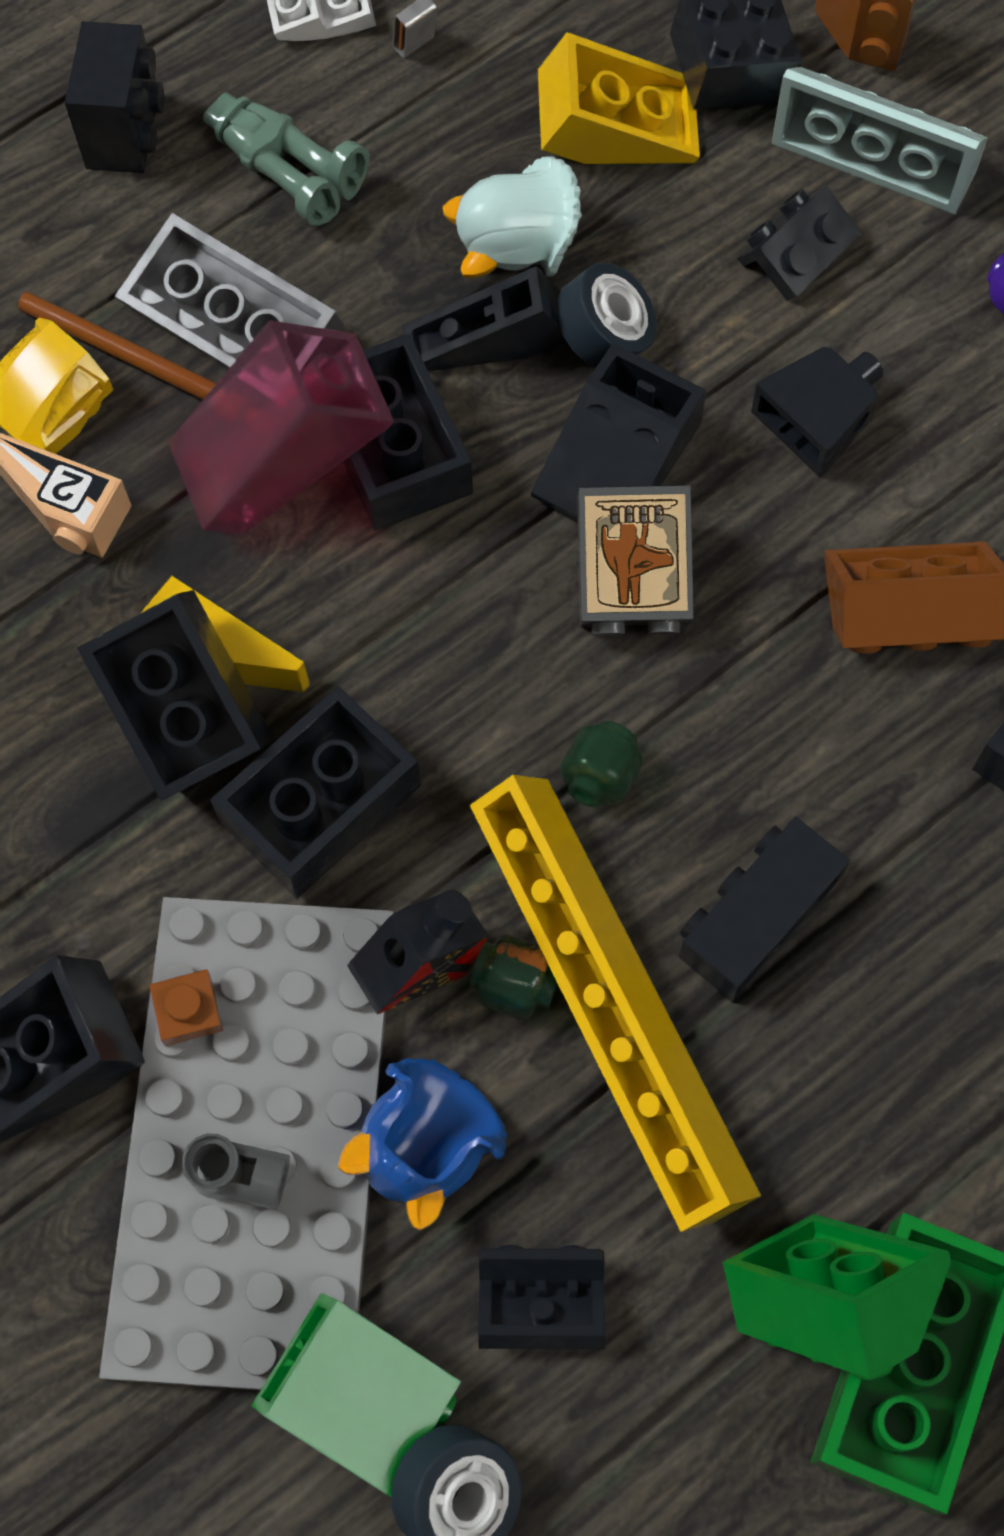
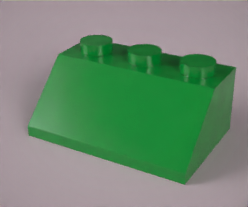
M816 1214L723 1261L739 1333L764 1341L769 1346L781 1347L803 1355L813 1362L825 1363L850 1372L857 1378L865 1380L878 1379L888 1375L893 1370V1366L918 1352L951 1265L948 1250Z

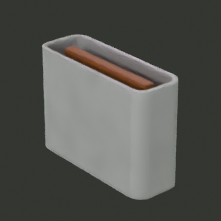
M417 0L394 16L392 45L403 58L434 38L437 8L432 0Z

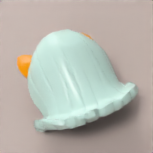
M554 156L541 157L535 160L533 165H529L524 169L522 174H498L482 179L464 195L456 196L442 206L444 216L450 222L457 225L459 237L468 251L461 265L463 278L482 277L492 272L496 267L505 270H521L538 264L544 269L546 277H553L557 273L563 259V254L568 249V246L572 244L574 234L577 232L578 222L582 217L580 212L581 203L579 201L580 187L577 186L576 175L568 164H565L562 159H556Z

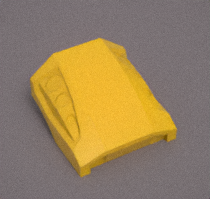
M39 317L35 321V328L23 337L0 361V427L12 438L56 454L79 435L87 420L98 412L101 402L113 391L110 379L90 354L51 320Z

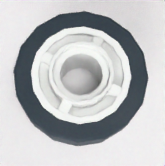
M596 263L565 285L557 298L556 317L561 333L571 349L587 364L597 367L612 343L636 355H639L652 345L657 333L656 314L651 299L642 285L628 271L612 263Z
M459 1424L437 1427L418 1438L401 1458L392 1481L391 1507L399 1529L406 1536H506L513 1527L521 1505V1478L512 1456L496 1441L476 1430ZM460 1488L458 1495L454 1498L455 1493Z

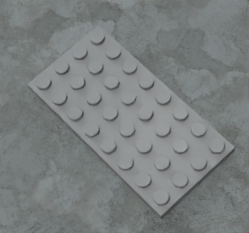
M163 897L152 983L208 969L211 974L224 1031L165 1047L160 1038L150 992L142 1052L145 1063L141 1065L99 1374L100 1379L260 1391L320 1293L337 1299L359 1314L371 1185L365 1174L348 1175L344 1174L337 1167L345 1145L354 1136L362 1132L365 1119L371 1107L379 1098L386 1011L377 1015L347 965L387 918L394 914L393 911ZM213 1133L220 1134L231 1142L290 1155L288 1176L278 1209H269L226 1198L209 1199L199 1194L185 1177L182 1168L183 1154L188 1144L198 1136ZM213 1152L206 1155L198 1166L199 1178L205 1181L220 1179L229 1168V1156L221 1152ZM243 1162L244 1178L241 1184L250 1186L255 1165Z

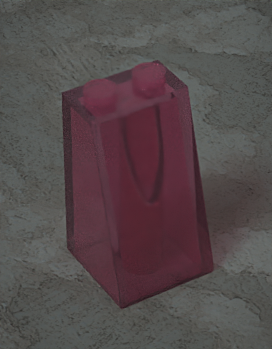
M269 320L168 443L202 530L246 533L388 429L394 420L355 333Z

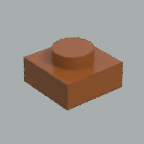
M208 969L149 984L160 1038L165 1047L224 1031L211 974Z

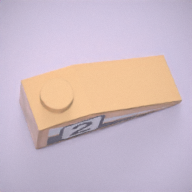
M0 433L1 477L48 530L60 547L74 554L80 555L86 551L103 558L132 506L122 480Z

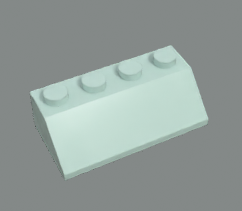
M803 67L787 69L783 75L771 144L956 214L978 169L988 137L972 132L966 127L957 126L927 115L918 109H911L882 98L873 92L864 91L834 80L825 74H819Z

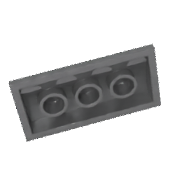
M173 213L169 216L115 295L118 301L279 400L291 392L308 375L310 370L322 359L345 328L335 310Z

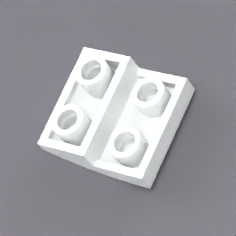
M267 0L273 31L277 40L309 41L327 39L376 26L370 0Z

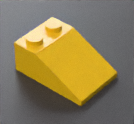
M568 32L538 68L541 150L583 164L695 163L700 158L697 112L693 110L681 72Z

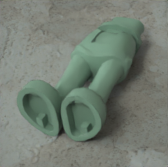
M223 93L206 110L203 116V122L215 130L216 139L228 146L240 158L242 164L255 173H263L295 199L296 212L310 225H322L329 222L340 210L339 195L347 200L352 199L366 177L370 164V155L366 148L354 141H344L333 152H330L313 142L293 125L292 118L287 114L278 113L266 106L252 102L247 97L243 96L237 99L229 93ZM288 153L318 176H311L309 178L281 157Z

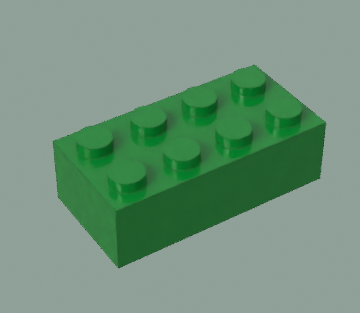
M903 1212L890 1223L887 1234L948 1250L951 1259L949 1271L917 1353L893 1366L891 1373L878 1379H860L850 1372L841 1370L810 1464L930 1515H947L1004 1332V1253Z

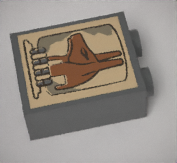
M691 486L579 488L577 505L580 627H592L593 636L625 635V626H647L648 635L680 634V625H689L693 620Z

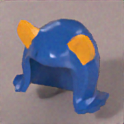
M407 1058L398 1063H390L385 1072L388 1076L395 1079L396 1084L373 1104L365 1119L362 1132L354 1136L345 1145L337 1168L348 1175L365 1174L370 1185L378 1194L390 1201L406 1204L408 1218L412 1227L421 1231L431 1226L439 1218L445 1199L471 1179L484 1154L491 1152L496 1160L504 1157L507 1146L505 1142L507 1132L493 1104L469 1080H464L458 1072L448 1070L447 1066L440 1064L435 1059Z

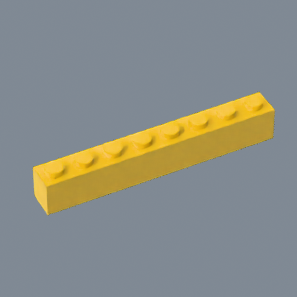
M520 775L510 776L472 803L470 807L680 1232L712 1224L761 1197V1194L548 779Z

